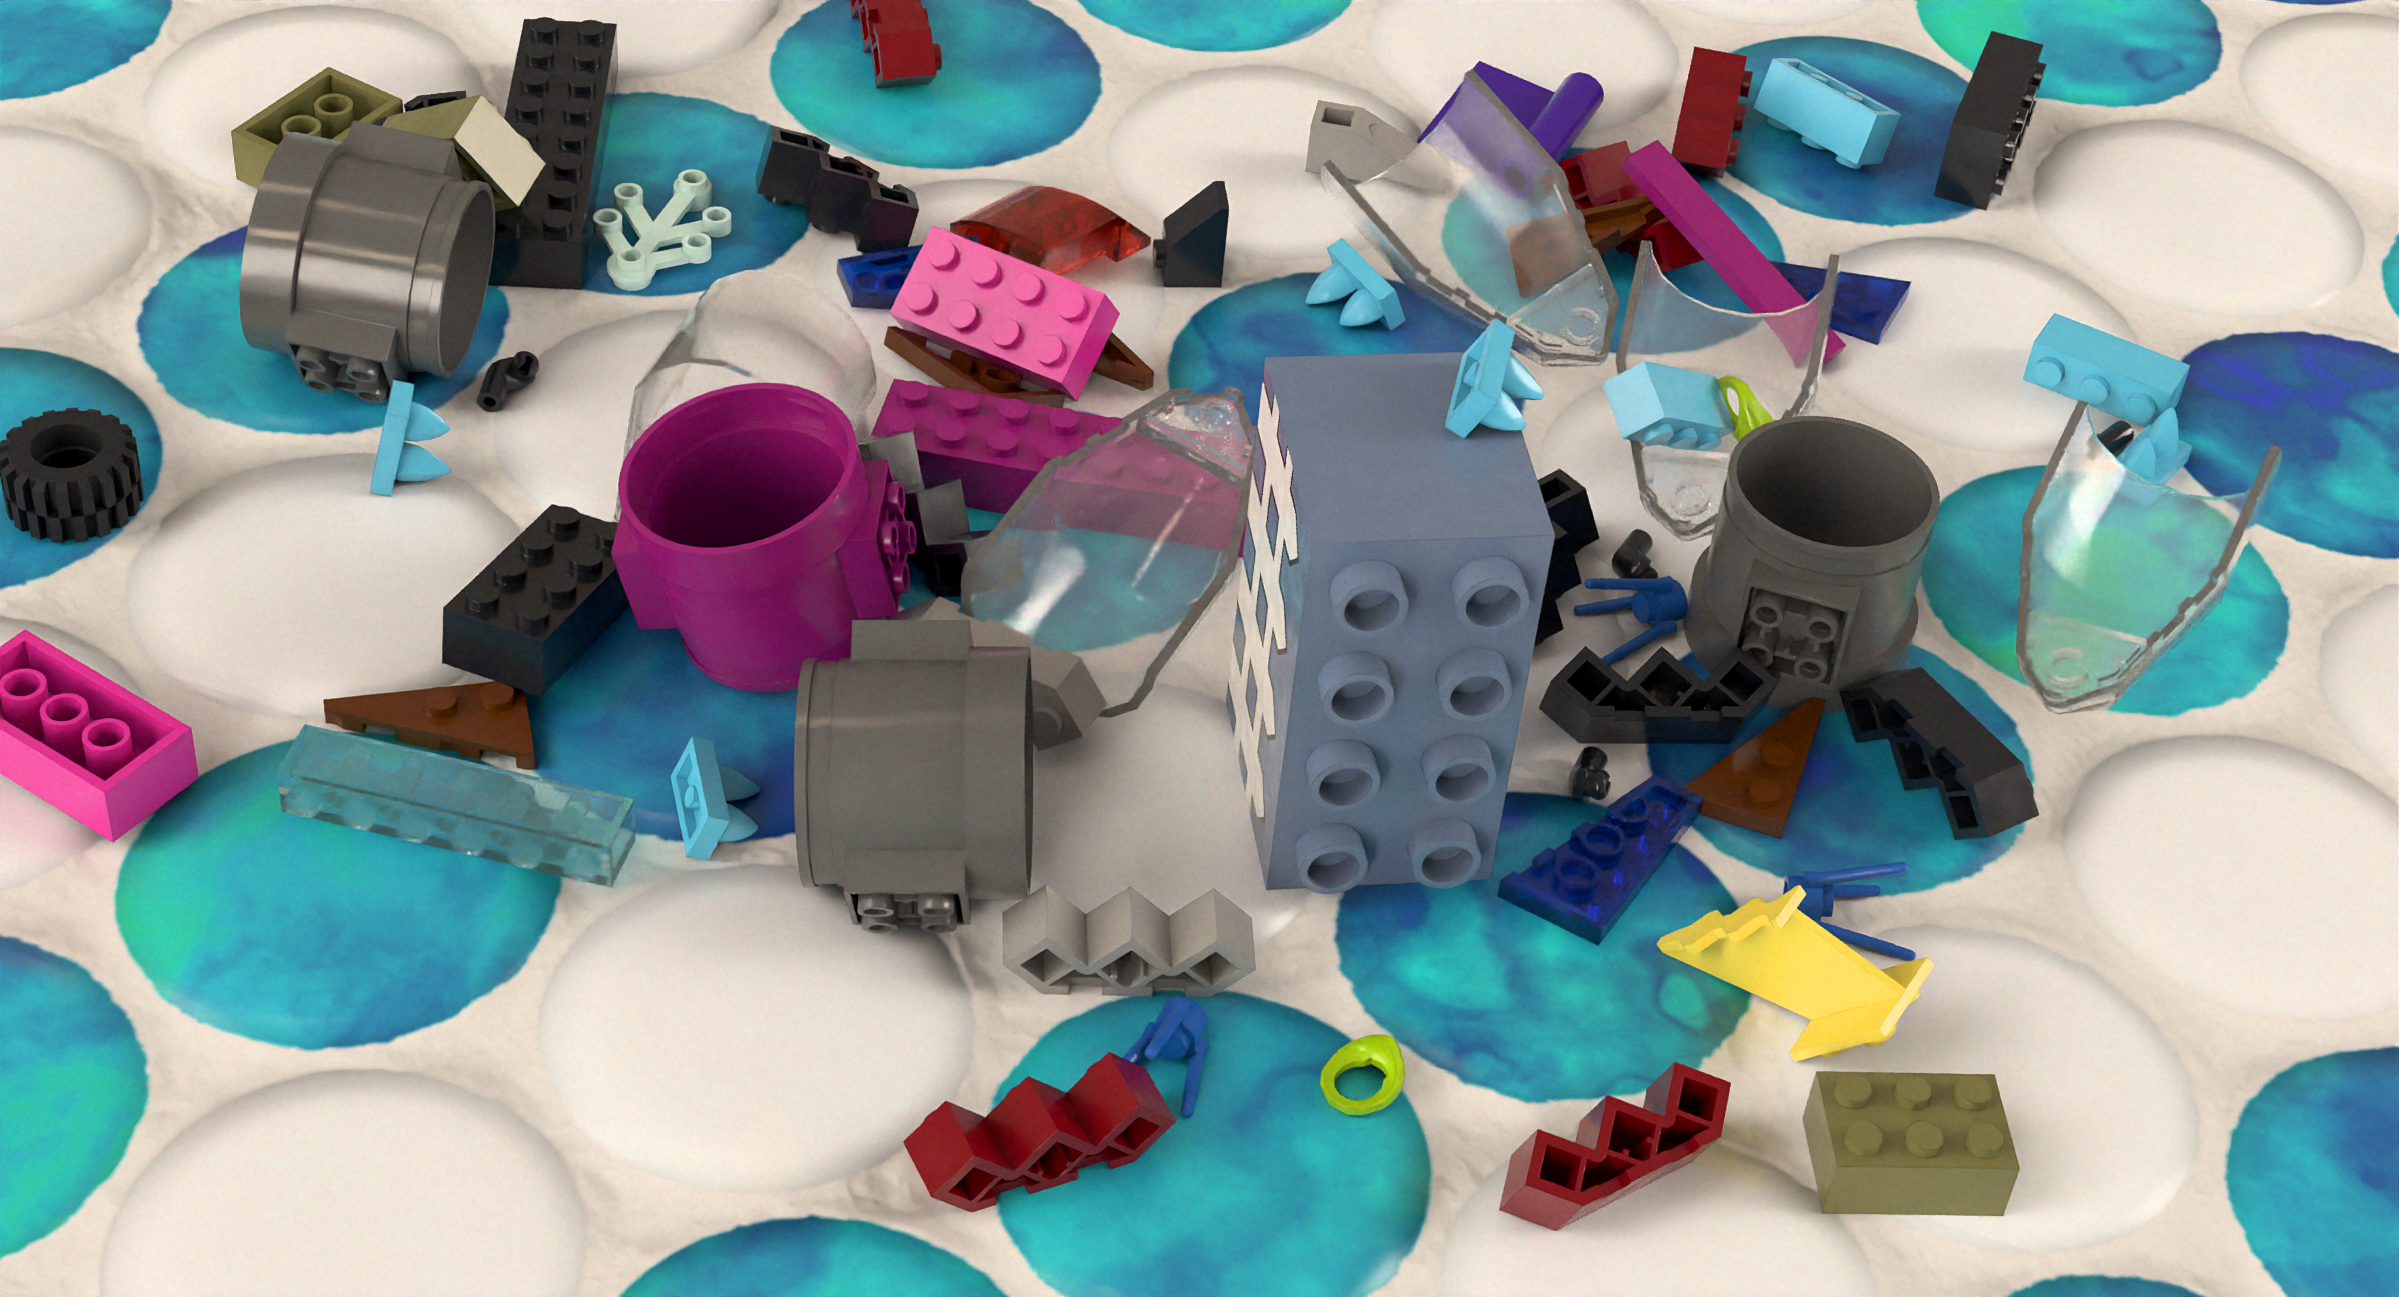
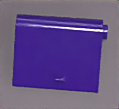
M1478 61L1418 138L1417 143L1438 156L1526 192L1536 191L1544 185L1557 167L1558 162L1562 160L1603 102L1604 92L1596 78L1582 72L1572 73L1567 76L1556 92H1553Z

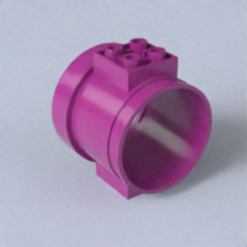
M770 382L739 384L713 390L678 405L657 419L636 440L623 462L618 482V495L622 510L611 555L639 630L677 628L689 659L701 673L711 680L730 688L752 692H776L798 688L801 666L805 658H818L820 661H839L840 658H851L852 620H885L886 617H897L901 594H907L910 585L909 568L906 562L907 555L914 554L916 550L913 521H906L904 516V487L902 482L894 481L888 459L862 460L849 419L837 405L826 397L799 386Z

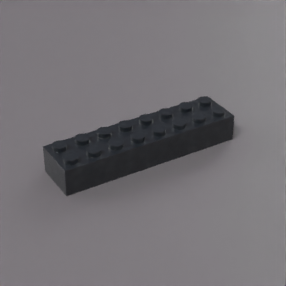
M548 17L524 19L504 119L519 135L529 141L533 151L545 162V165L519 207L495 211V239L488 285L582 290L593 227V214L596 209L618 75L617 24L602 23L597 20H585L582 22L557 21Z

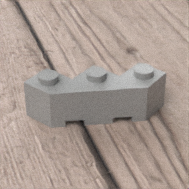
M940 596L899 611L897 617L890 619L970 620L974 646L1030 647L1033 690V743L1038 751L1083 737L1107 705L1105 698L1081 657L1060 648L1056 653L1032 644L1030 643V635L991 618H988L984 623L959 612L961 605Z
M1048 885L1041 887L1002 912L1003 965L1042 994L1068 995L1069 986L1102 987V995L1152 996L1154 987L1185 988L1186 997H1212L1256 970L1252 917L1215 888L1170 916L1131 886L1087 914Z

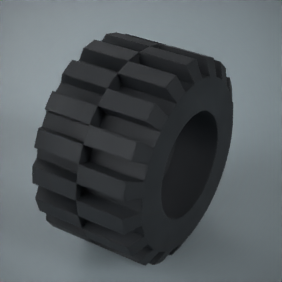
M66 408L65 411L57 412L50 410L42 412V416H31L23 420L21 427H13L6 433L7 439L0 442V479L7 515L10 520H14L15 527L20 531H30L31 537L40 540L51 538L52 542L64 543L66 540H76V543L88 541L90 537L98 536L101 538L111 534L110 530L113 528L121 529L129 523L128 517L136 516L140 510V502L143 501L144 490L136 438L133 437L132 430L127 424H120L118 417L112 414L101 415V411L95 409L81 411L78 408Z

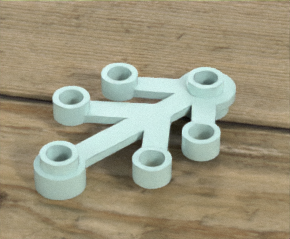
M696 169L682 171L674 181L672 199L654 221H652L643 207L642 188L634 183H622L614 188V207L616 210L605 208L593 214V232L597 237L604 240L612 253L607 260V273L612 278L616 287L627 291L641 290L651 283L656 270L686 263L699 264L707 262L712 255L711 238L709 236L723 237L731 232V212L723 207H709L712 203V184L704 172ZM703 211L702 220L677 225L687 212ZM620 212L624 213L639 237V241L634 247H631L622 234V214ZM682 242V247L656 252L659 247Z

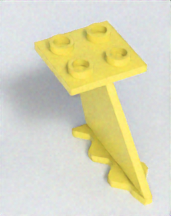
M1801 885L1795 886L1777 900L1765 903L1761 897L1752 899L1732 914L1722 916L1718 910L1709 912L1690 926L1667 934L1657 942V946L1662 953L1810 1019L1811 1021L1789 1051L1795 1061L1819 1055L1822 1058H1830L1846 1048L1862 1044L1873 1047L1885 1042L1895 1033L1897 1029L1896 1022L1906 1007L1919 997L1921 993L1920 986L1934 967L1929 958L1925 957L1885 969H1878L1797 909L1806 896Z

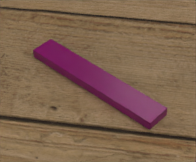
M1658 140L1625 158L1620 166L1808 373L1829 362L1842 352L1846 344Z

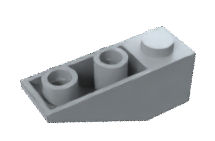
M1318 100L1310 127L1305 171L1318 173L1328 178L1341 177L1364 181L1373 186L1387 185L1410 189L1419 194L1433 193L1442 195L1448 170L1447 162L1365 108Z

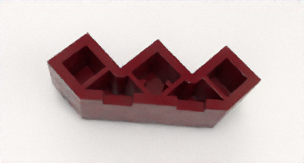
M849 0L851 17L860 19L864 53H872L876 88L930 84L937 76L936 71L942 68V54L939 43H933L926 8H923L921 1Z
M1694 46L1671 154L1687 172L1723 178L1725 166H1735L1740 140L1733 139L1731 136L1733 130L1741 132L1747 106L1738 104L1739 96L1748 98L1753 71L1745 70L1747 56Z
M1626 140L1586 151L1558 162L1570 205L1575 211L1646 196L1620 167L1625 158L1631 154ZM1667 217L1643 229L1640 233L1615 247L1619 253L1628 251L1636 259L1635 268L1645 278L1705 260Z
M1108 1052L1100 1061L1090 1066L1085 1075L1067 1092L1027 1076L1019 1085L1012 1088L986 1117L945 1101L936 1110L931 1112L903 1143L930 1196L972 1213L995 1206L996 1194L1024 1186L1030 1195L1078 1180L1077 1169L1105 1161L1109 1169H1114L1133 1163L1177 1121L1146 1068Z
M1674 1062L1647 1088L1643 1108L1609 1095L1602 1099L1580 1121L1575 1142L1537 1129L1511 1155L1499 1210L1557 1231L1692 1163L1721 1137L1731 1082Z

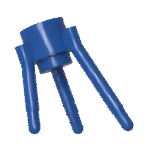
M1671 576L1656 579L1589 578L1584 583L1588 589L1635 590L1639 592L1630 597L1577 605L1573 610L1576 615H1585L1632 608L1635 618L1640 623L1654 626L1604 656L1602 660L1610 666L1658 637L1676 633L1677 624L1675 621L1685 617L1688 605L1683 587L1678 581L1673 580Z
M1905 862L1828 872L1803 871V876H1785L1783 895L1795 886L1801 885L1806 896L1797 909L1840 941L1907 961H1912L1916 957L1913 950L1821 922V917H1832L1834 898L1871 897L1881 894V888L1877 885L1833 884L1902 874L1908 871V865Z
M1174 997L1164 1004L1155 1022L1148 1023L1141 1037L1122 1058L1136 1063L1144 1053L1149 1059L1155 1058L1157 1054L1169 1060H1179L1187 1056L1189 1063L1183 1091L1181 1115L1188 1118L1193 1113L1202 1061L1210 1048L1209 1043L1202 1037L1208 1024V1018L1204 1009L1195 1001L1186 997Z

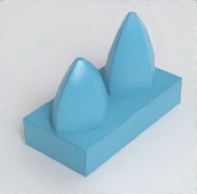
M1343 238L1327 247L1332 264L1312 284L1305 301L1307 305L1329 303L1353 294L1342 310L1339 322L1341 326H1361L1379 320L1389 331H1392L1406 321L1396 290Z
M1495 319L1462 356L1444 427L1463 439L1478 423L1489 428L1504 431L1525 429L1526 423L1518 407L1509 396L1528 400H1542L1544 398L1543 392L1531 373L1510 353L1515 330L1498 319Z
M393 380L376 455L370 493L391 497L395 480L424 481L451 473V469L435 454L420 446L404 442L432 440L450 431V427L436 412L424 405L412 402L415 384Z
M2173 407L2165 410L2151 426L2148 425L2108 466L2103 473L2100 487L2144 508L2188 461L2193 446L2179 440L2178 419Z
M692 736L670 777L686 856L708 861L718 842L741 840L758 830V825L749 816L726 802L751 797L758 793L760 788L740 772L718 763L713 740Z

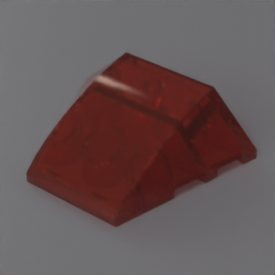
M1045 186L1021 188L950 223V232L1059 276L1103 254L1117 263L1151 245L1150 236L1110 209L1084 196Z

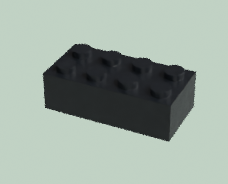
M1991 31L1953 119L1933 196L1986 211L1992 195H2002L2008 173L2012 170L2018 149L2020 150L2026 129L2030 125L2037 102L2034 101L2036 92L2041 86L2047 64L2039 62L2043 44Z
M551 504L443 607L442 663L542 697L630 606L611 555L618 522H607L579 513L572 507Z

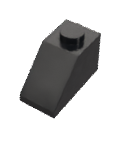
M1224 181L1212 182L1163 220L1162 239H1154L1153 267L1162 269L1164 287H1221L1229 218V204Z

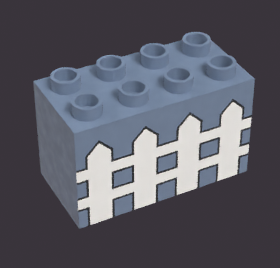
M1465 352L1265 357L1226 704L1266 890L1307 888L1319 894H1336L1347 891L1354 886L1421 883L1430 888L1446 889L1461 885L1468 880L1490 879L1555 533L1522 430H1497L1478 423L1463 439L1444 427L1462 356Z

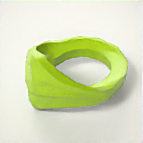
M1732 375L1717 379L1736 429L1731 433L1738 442L1755 428L1774 421L1744 381ZM1728 388L1733 389L1737 393L1739 401L1738 416L1729 404L1727 398Z
M1377 1034L1353 1040L1341 1047L1321 1071L1320 1088L1329 1105L1346 1115L1360 1116L1389 1106L1402 1091L1406 1071L1401 1048L1393 1037ZM1372 1064L1383 1070L1386 1078L1383 1080L1382 1089L1374 1096L1365 1100L1355 1101L1346 1099L1335 1088L1336 1079L1344 1071L1353 1067H1365Z

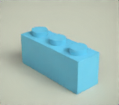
M1797 58L1772 59L1753 107L1768 116L1767 122L1770 125L1782 130H1794L1800 133L1803 143L1816 149H1829L1837 154L1836 161L1854 169H1860L1862 165L1881 164L1901 117L1900 113Z
M2054 313L2034 340L2023 379L2146 428L2148 425L2151 426L2168 408L2173 407L2175 409L2191 365Z
M1643 361L1602 383L1623 439L1643 442L1646 446L1660 445L1669 447V450L1683 449L1692 451L1693 454H1702L1717 448L1721 444L1720 438L1736 430L1716 376Z

